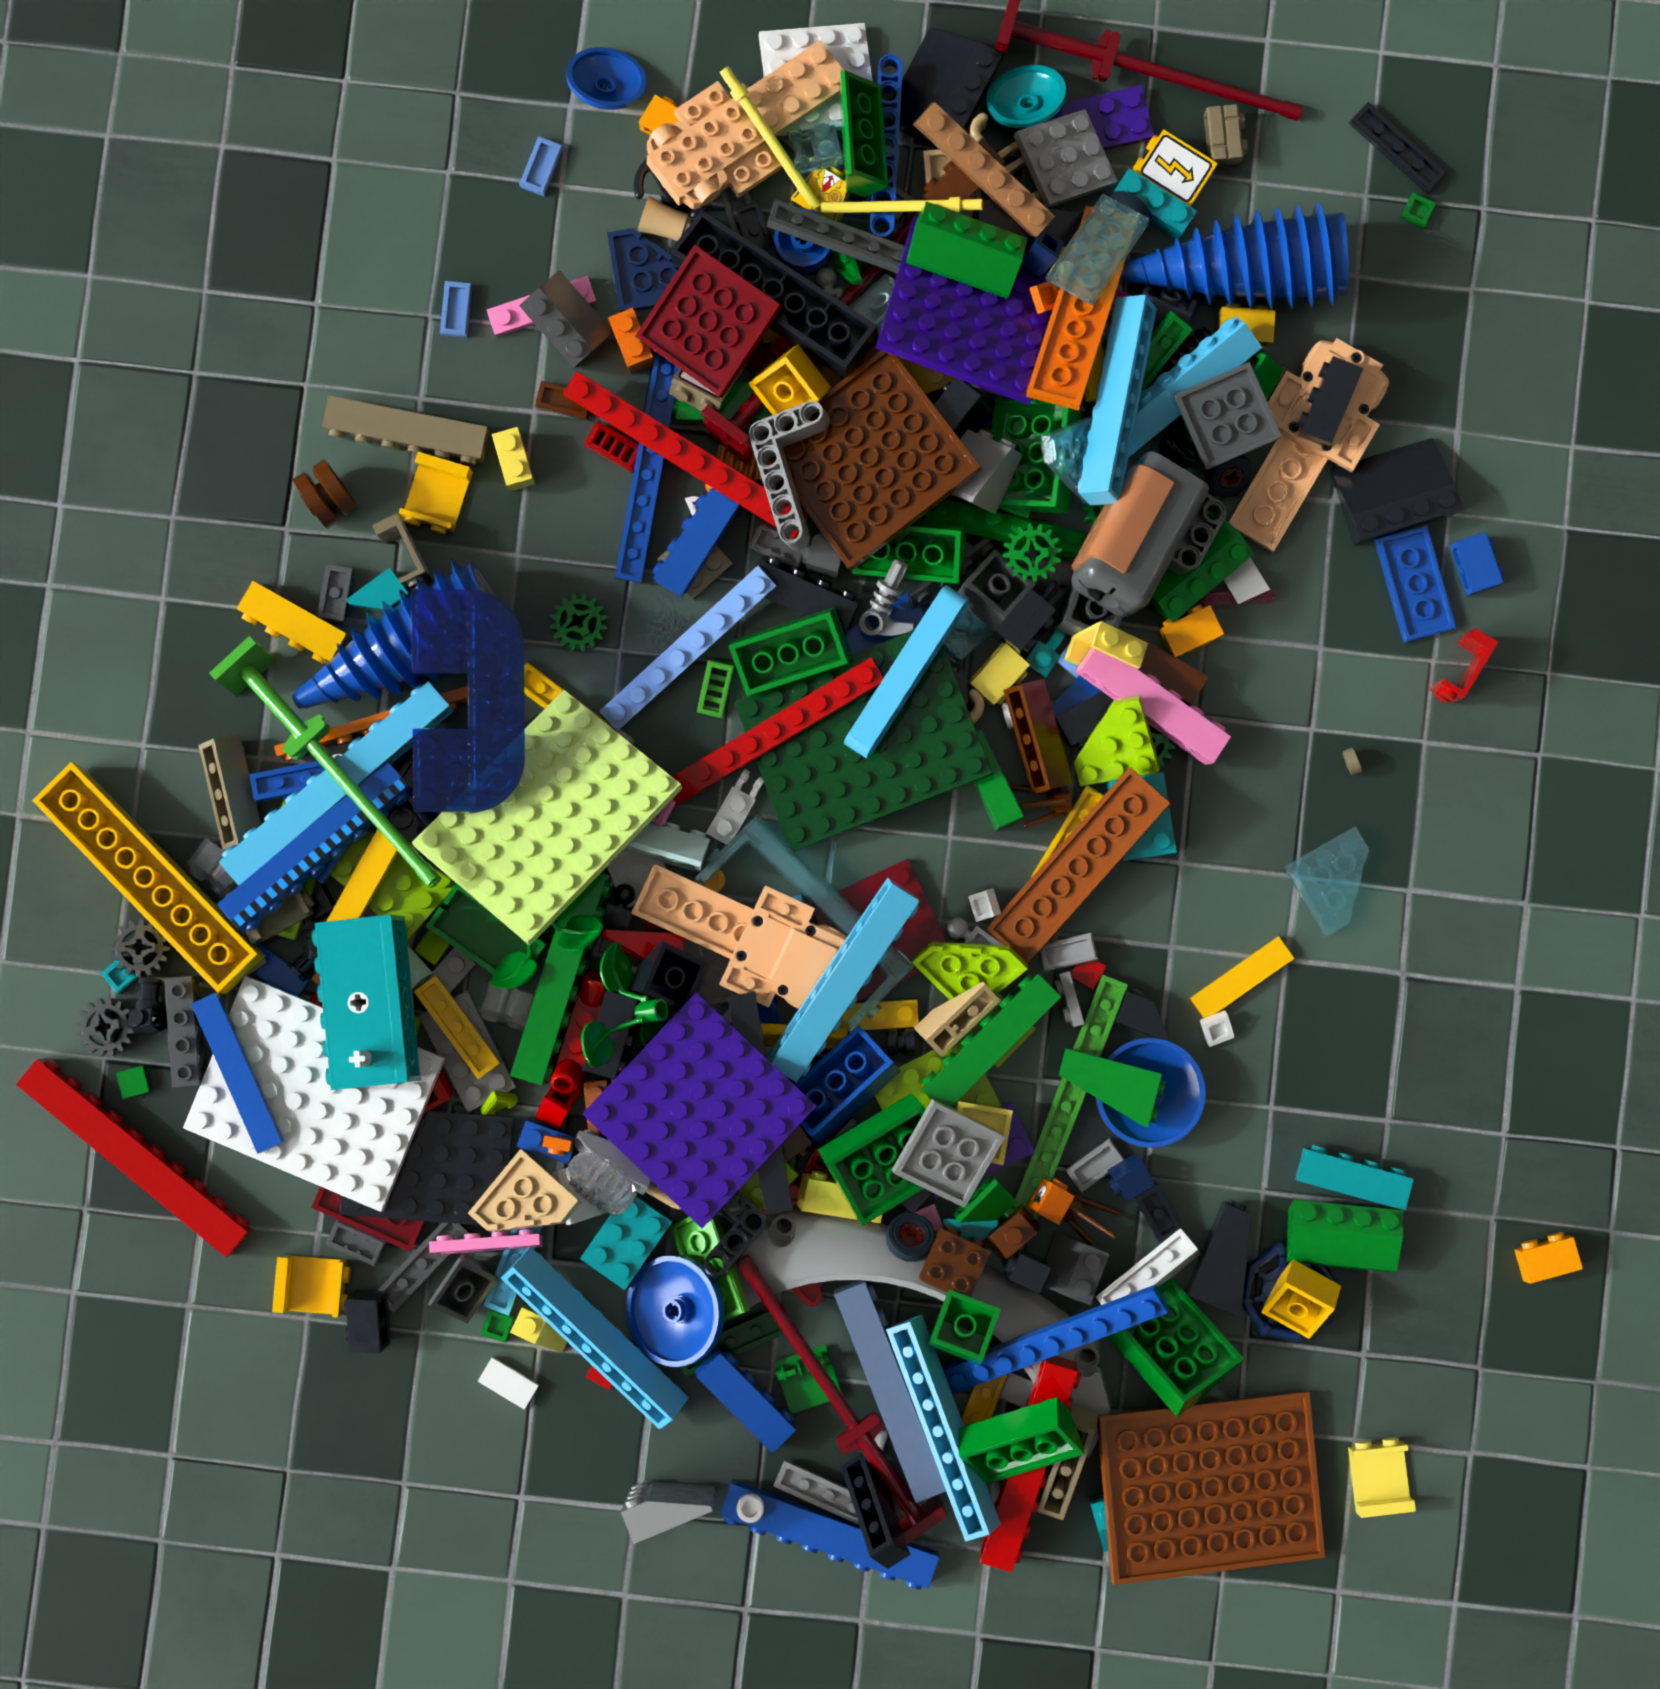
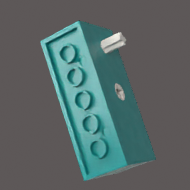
M389 914L315 923V930L312 931V941L314 946H317L318 957L315 958V970L317 974H320L321 984L318 985L317 994L319 1001L323 1005V1013L320 1014V1024L322 1029H325L326 1040L323 1041V1053L325 1057H328L329 1067L326 1069L325 1077L331 1090L421 1081L405 916Z

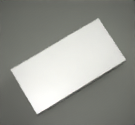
M495 1357L491 1358L478 1380L484 1386L522 1409L526 1408L539 1386L538 1383Z

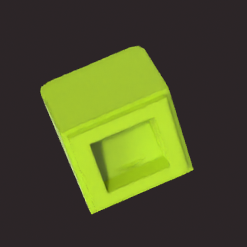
M428 930L415 951L437 966L451 945Z

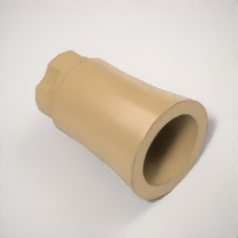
M649 196L642 213L638 232L654 234L678 241L694 219L688 213L670 207Z

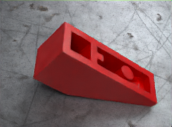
M601 930L599 935L612 944L619 941L622 950L641 961L661 941L684 951V937L675 933Z

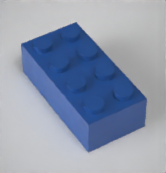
M859 1025L816 1063L804 1077H801L794 1084L817 1106L801 1125L820 1145L901 1072Z

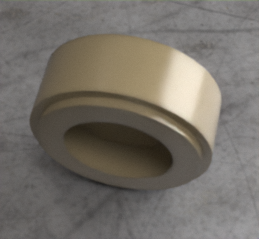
M1353 748L1344 750L1342 755L1350 774L1354 776L1361 773L1362 769Z

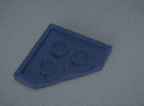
M634 228L607 232L620 312L633 308L634 311L654 308L679 269L673 265L671 255L643 237Z

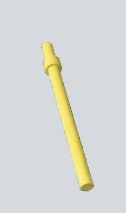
M729 66L720 71V74L732 90L730 94L736 102H740L811 210H814L821 205L748 96L749 91L744 83L740 84Z
M949 197V200L822 202L821 213L921 211L925 202L961 213L965 210H983V199Z

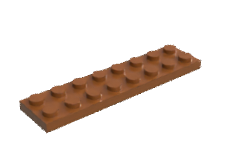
M1129 767L986 930L1003 946H1010L1029 965L1172 803L1132 767Z

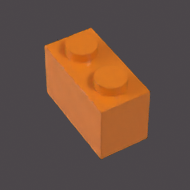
M630 308L608 317L630 374L652 366L654 359L649 346L635 337L641 326L634 309Z

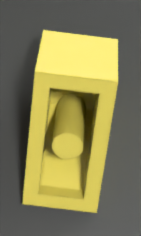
M525 1304L521 1308L510 1333L536 1345L563 1352L567 1341L529 1305Z

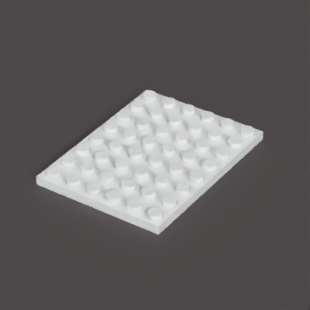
M244 976L229 1013V1018L285 1142L257 1154L214 1055H212L183 1128L380 1212L384 1211L445 1058L418 1047L421 1081L331 1090L325 1077L326 1069L329 1067L328 1057H325L323 1053V1041L326 1040L325 1029H322L320 1024V1014L323 1013V1007L252 977Z

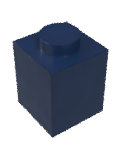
M1044 228L1037 237H1033L1026 245L1021 265L1040 278L1058 259L1064 242Z
M1136 1154L1131 1155L1107 1170L1112 1180L1108 1181L1116 1196L1121 1194L1127 1202L1155 1186L1145 1164Z

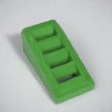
M713 658L708 659L697 713L723 718L735 667L734 663ZM712 668L728 671L727 676L712 673ZM714 679L725 682V685L723 687L709 683V680ZM707 690L723 693L722 697L706 694ZM707 700L720 703V708L704 705V702Z

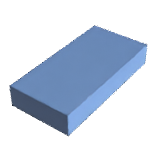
M538 136L519 183L520 188L545 197L564 146Z
M445 281L440 326L441 336L468 338L472 283Z

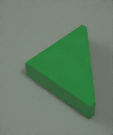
M833 251L834 270L853 285L862 284L856 259Z

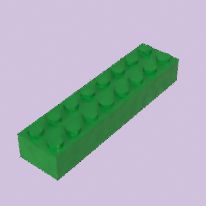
M600 873L560 914L557 924L566 928L567 922L572 917L578 915H589L602 922L605 909L602 908L604 899L610 898L614 883L610 882L611 877ZM556 929L510 1074L512 1077L541 1086L551 1080L556 1064L553 1063L556 1055L560 1054L564 1038H562L564 1028H568L570 1023L572 1002H576L580 991L578 983L580 977L587 973L590 964L586 957L588 951L594 949L596 942L595 939L591 944L579 951H565L559 944V938L563 933L558 932Z

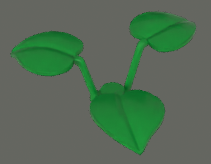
M589 915L572 917L567 922L566 928L561 927L555 921L551 924L558 932L563 933L559 938V944L563 950L569 952L579 951L587 947L603 930L602 923ZM526 943L527 955L523 952H515L506 956L497 966L489 984L499 989H511L529 981L535 974L538 966L534 960H531L533 957L532 944L529 946Z
M619 941L611 944L602 957L600 963L601 980L609 992L618 990L620 995L640 1000L641 1002L635 1007L637 1019L614 1026L606 1031L599 1021H591L585 1025L581 1035V1044L584 1057L591 1067L603 1066L611 1059L614 1051V1044L608 1037L611 1033L641 1023L640 1038L645 1047L668 1023L666 1020L668 1006L665 1000H649L648 995L641 996L624 990L631 984L633 971L628 957L621 949Z

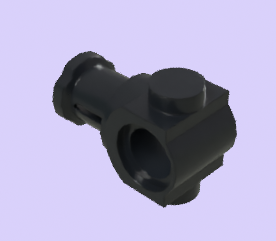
M312 931L306 936L308 943L303 947L304 953L293 963L289 962L287 964V967L302 982L306 980L305 977L315 968V958L318 957L317 946H314L312 941Z
M157 978L139 979L140 1000L135 1002V1006L129 1010L128 1028H131L136 1034L161 1032L168 1029L167 1011L163 1003L159 1001V989L162 986V980Z

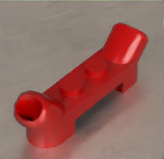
M590 971L583 976L558 1061L551 1077L550 1083L552 1088L563 1094L573 1093L583 1078V1068L586 1059L581 1044L582 1031L587 1023L597 1021L605 991H608L603 985L600 972Z

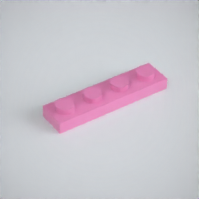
M588 276L570 281L589 305L597 303ZM530 295L487 309L496 337L534 325L533 321L519 307Z
M532 1229L520 1230L519 1235L508 1236V1232L505 1231L492 1232L491 1237L481 1238V1234L478 1233L465 1234L464 1239L453 1240L451 1235L437 1236V1241L429 1242V1250L433 1255L525 1249L530 1247L539 1248L543 1247V1236L535 1234V1230Z

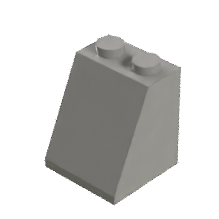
M967 429L960 440L983 470L951 495L996 514L1023 454L1014 450L1016 445L1001 438L1000 442L992 440L994 435L982 429H979L977 433Z

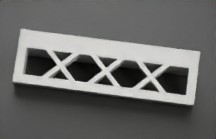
M1180 1228L1098 1294L1096 1299L1103 1305L1152 1285L1158 1287L1200 1255L1199 1250Z

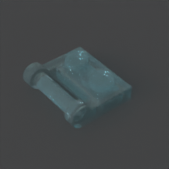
M834 121L820 123L805 130H802L800 126L790 127L787 136L793 146L795 155L794 167L797 172L807 173L844 164ZM811 141L814 157L808 158L806 156L803 142Z

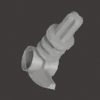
M899 559L893 560L885 579H878L877 586L880 590L874 591L876 598H871L870 600L872 607L859 620L860 628L865 634L894 636L907 633L915 628L914 623L893 621L890 617L893 610L891 604H896L897 602L895 596H901L903 592L900 584L908 569V565L904 561ZM869 615H875L879 619L880 625H872Z

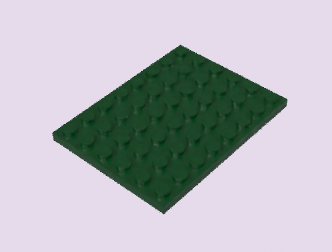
M914 630L852 654V659L848 664L735 701L734 703L745 732L871 657L874 659L883 677H885ZM944 644L868 759L846 746L844 741L877 688L756 759L790 853L993 775Z

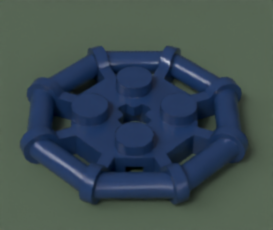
M1280 1241L1276 1242L1274 1247L1250 1263L1247 1261L1242 1306L1259 1330L1258 1334L1264 1337L1266 1335L1291 1340L1298 1344L1302 1343V1340L1306 1337L1292 1329L1272 1326L1274 1319L1267 1317L1264 1320L1254 1305L1255 1302L1259 1301L1263 1305L1266 1303L1279 1276L1289 1265L1285 1261L1287 1245L1282 1244ZM1278 1257L1279 1265L1267 1273L1260 1270V1268ZM1303 1263V1265L1308 1268L1311 1266V1264ZM1313 1264L1319 1274L1339 1284V1280L1334 1278L1327 1266ZM1257 1274L1262 1277V1287L1259 1295L1252 1296ZM1332 1313L1328 1316V1318L1323 1322V1324L1319 1328H1321L1327 1323L1332 1322Z

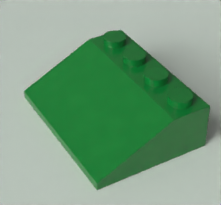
M995 398L991 434L994 435L992 440L1000 442L1001 438L1016 445L1014 450L1023 454L999 507L1041 513L1068 514L1082 414L1081 406L1078 411L1033 398L1029 405L1011 398Z
M912 1093L818 1149L830 1174L861 1226H864L924 1189L894 1174L892 1171L925 1112L924 1106Z
M1171 1277L1157 1287L1169 1306L1167 1314L1108 1335L1107 1337L1175 1416L1178 1417L1201 1400L1244 1361V1358Z

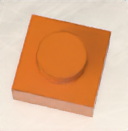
M1055 279L1029 288L1037 314L1053 309L1059 292Z
M546 1134L544 1135L542 1147H547L548 1153L564 1156L565 1151H572L574 1140Z

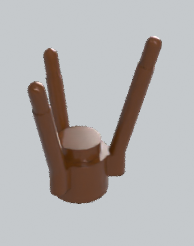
M1008 784L1011 790L1031 792L1030 786ZM1058 787L1040 792L1051 794L1047 795V800L1020 803V808L1048 806V810L1053 811L1047 815L1025 822L1023 826L1027 828L1053 818L1064 817V812L1072 810L1069 790L1061 791V788Z
M1076 1193L1062 1219L1068 1222L1090 1245L1094 1241L1072 1218L1078 1220L1081 1217L1115 1239L1116 1234L1083 1212L1086 1207L1082 1203L1117 1216L1120 1215V1211Z

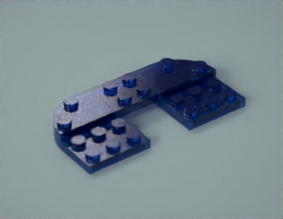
M411 589L412 673H468L469 727L413 728V812L477 813L491 809L502 803L515 790L521 779L525 763L524 638L520 623L512 610L504 602L483 591L473 589Z

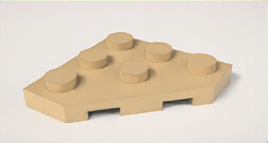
M520 1149L468 1214L487 1231L495 1232L564 1224L582 1202L527 1152Z

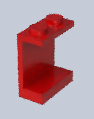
M1477 628L1463 634L1457 643L1475 655L1458 685L1455 686L1446 679H1442L1430 688L1435 693L1434 697L1443 703H1454L1465 698L1498 644V641Z

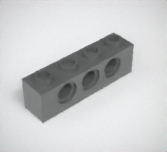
M199 976L164 978L172 1088L201 1085L206 1072L203 1030L191 1005L201 999Z

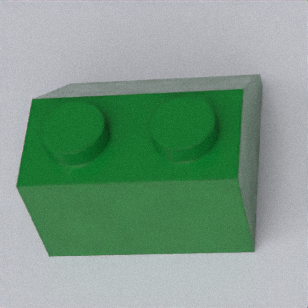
M949 1289L928 1346L980 1365L983 1362L1001 1309Z

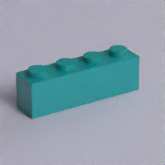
M1312 1145L1311 1150L1303 1148L1295 1180L1406 1211L1414 1180L1413 1178L1406 1177L1407 1171L1391 1167L1390 1172L1380 1169L1381 1164L1365 1160L1364 1164L1353 1162L1354 1156L1338 1152L1337 1157L1327 1155L1328 1149Z

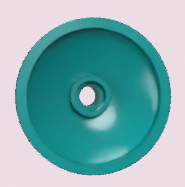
M1042 65L1020 66L1005 72L993 82L987 93V107L990 115L998 123L1013 128H1028L1044 123L1055 116L1065 103L1067 90L1064 79L1054 69Z

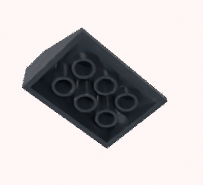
M930 27L902 79L899 131L937 150L938 148L913 125L930 104L934 102L966 131L1000 67L1002 54L980 42ZM884 119L885 124L889 126L894 125L891 119Z
M1433 438L1361 459L1352 472L1341 466L1330 469L1354 546L1456 515L1463 509L1455 482Z

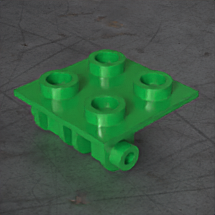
M826 1344L813 1348L812 1351L841 1392ZM798 1354L774 1361L776 1374L781 1383L791 1414L829 1402V1399Z

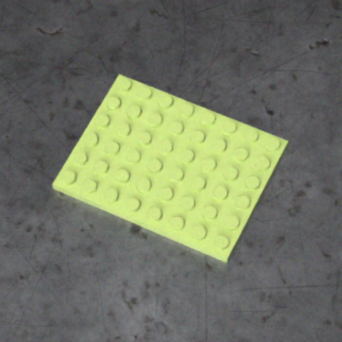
M563 690L412 844L530 946L682 790V786L594 713Z

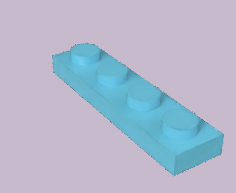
M543 1226L512 1229L510 1236L519 1235L520 1230L530 1229L535 1230V1234H540ZM528 1248L504 1250L495 1273L498 1280L488 1293L483 1305L484 1307L508 1316L510 1315L517 1293L501 1277Z

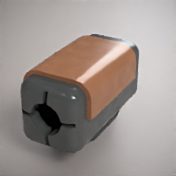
M1147 452L1135 461L1131 469L1126 472L1118 501L1113 504H1105L1071 566L1074 571L1071 578L1073 588L1093 602H1098V605L1116 616L1128 617L1136 613L1149 603L1167 568L1176 574L1185 575L1201 564L1226 517L1224 504L1208 494L1210 487L1203 480L1166 457L1155 452ZM1207 509L1213 512L1214 520L1207 516ZM1194 532L1201 535L1202 543L1195 540ZM1182 555L1188 557L1190 561L1189 566L1183 563Z

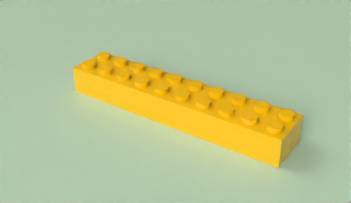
M70 762L32 800L218 993L228 994L266 956L255 944L250 942L245 934L236 928L224 912L82 766Z

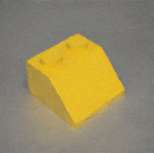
M799 344L776 359L748 383L772 415L808 401L818 402L831 388Z
M1292 1260L1279 1276L1261 1313L1310 1339L1334 1311L1341 1285Z

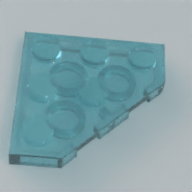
M1093 417L1083 418L1041 436V448L1046 465L1083 504L1089 503L1078 493V482L1082 477L1083 457L1087 451L1088 432L1091 430Z
M1356 826L1284 866L1324 937L1350 923L1355 897H1357L1363 867L1369 852Z

